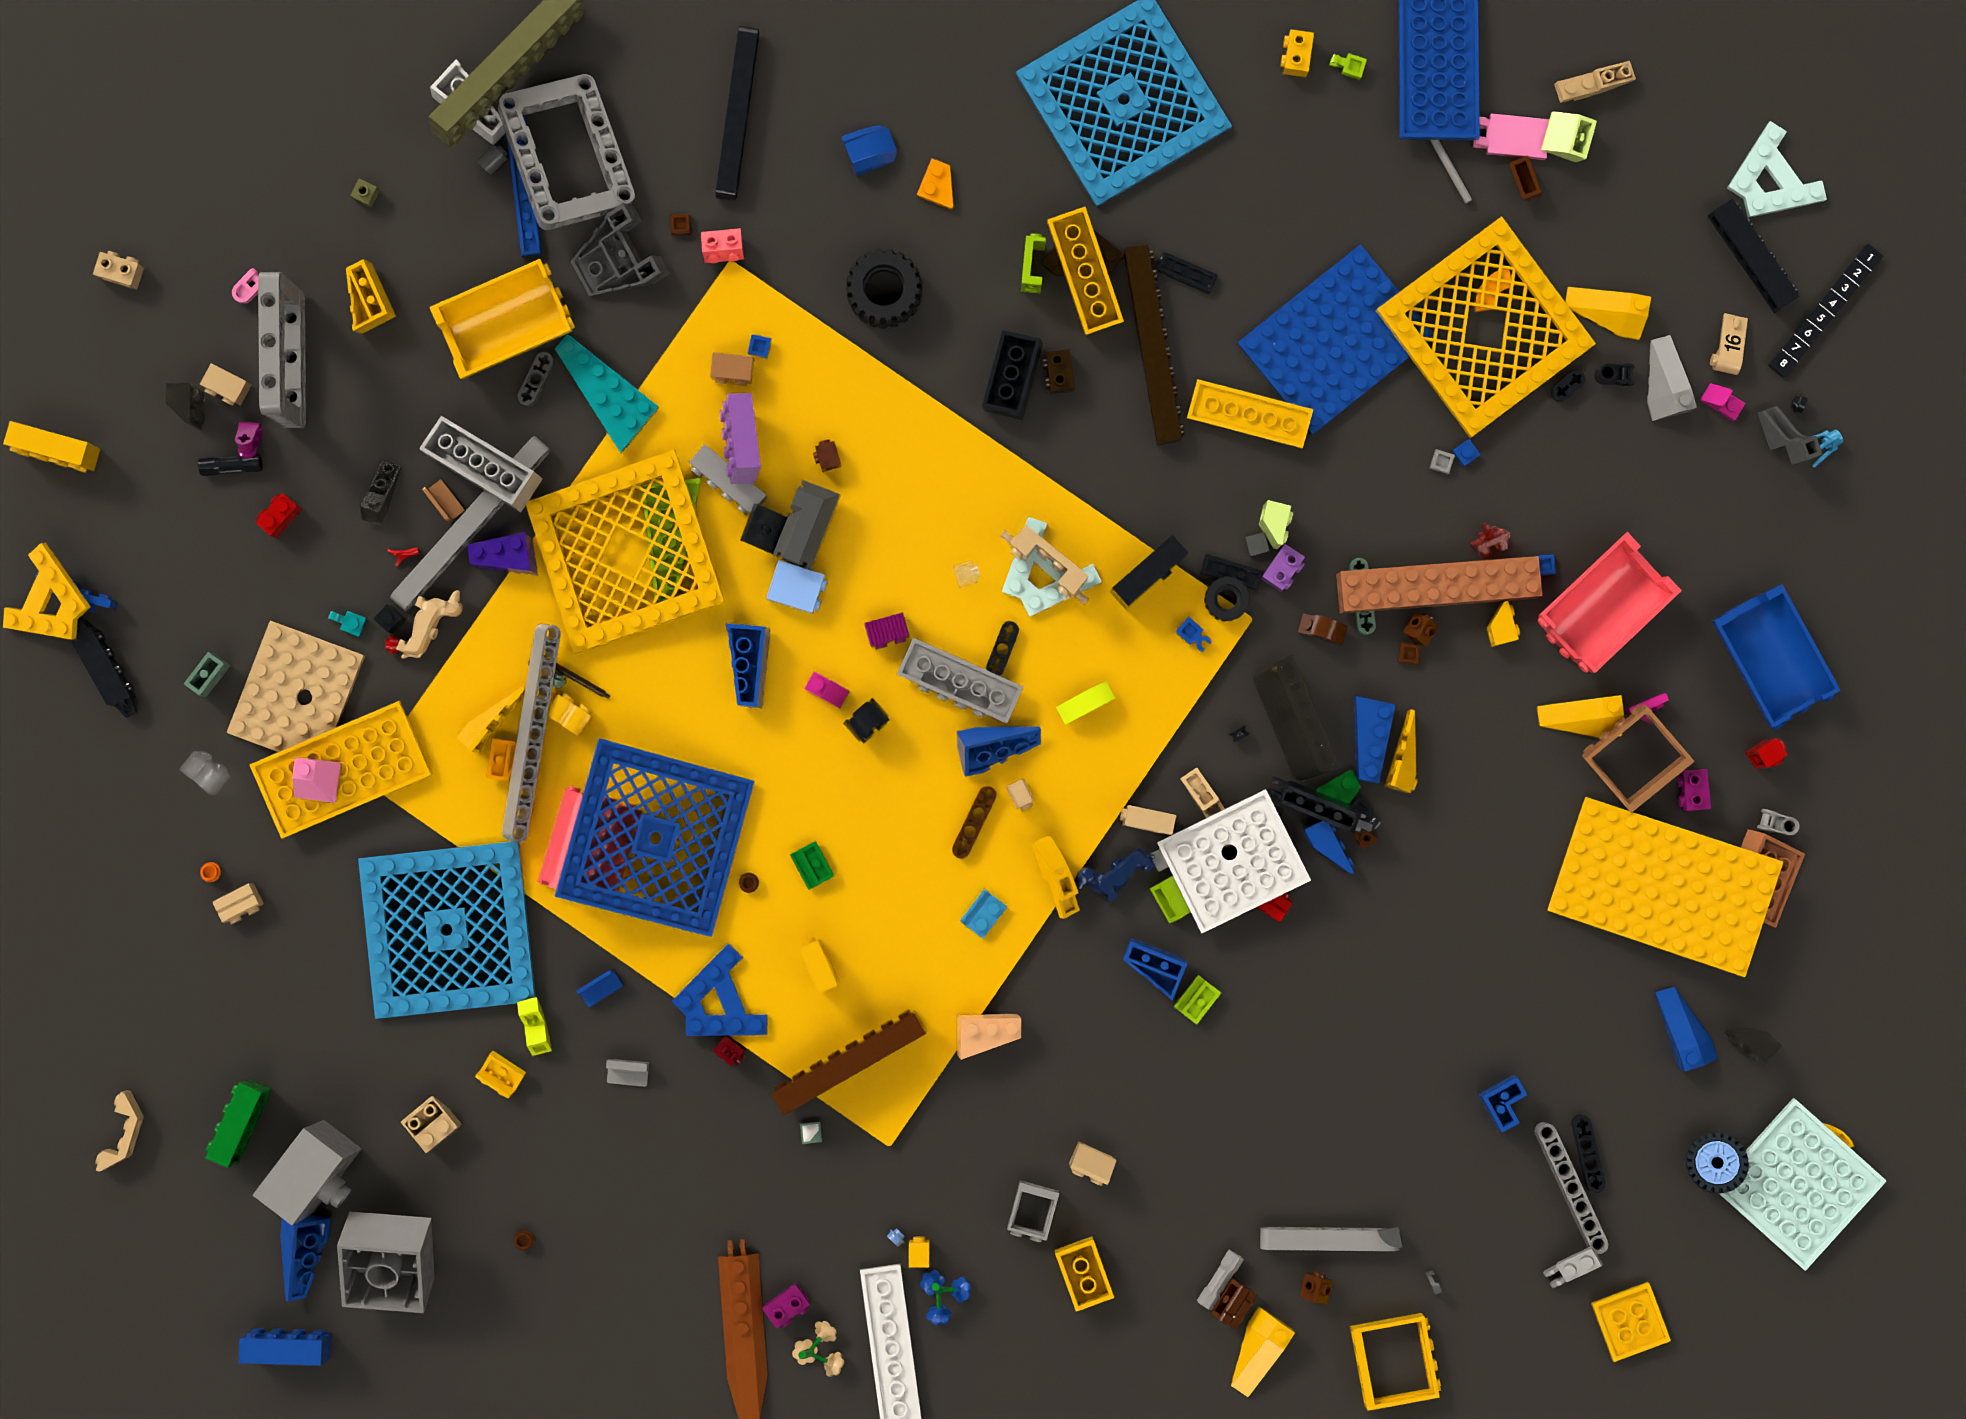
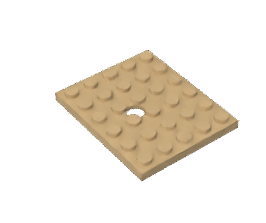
M270 621L227 733L280 752L338 727L365 655ZM302 690H309L312 695V701L307 705H301L298 702L297 696Z

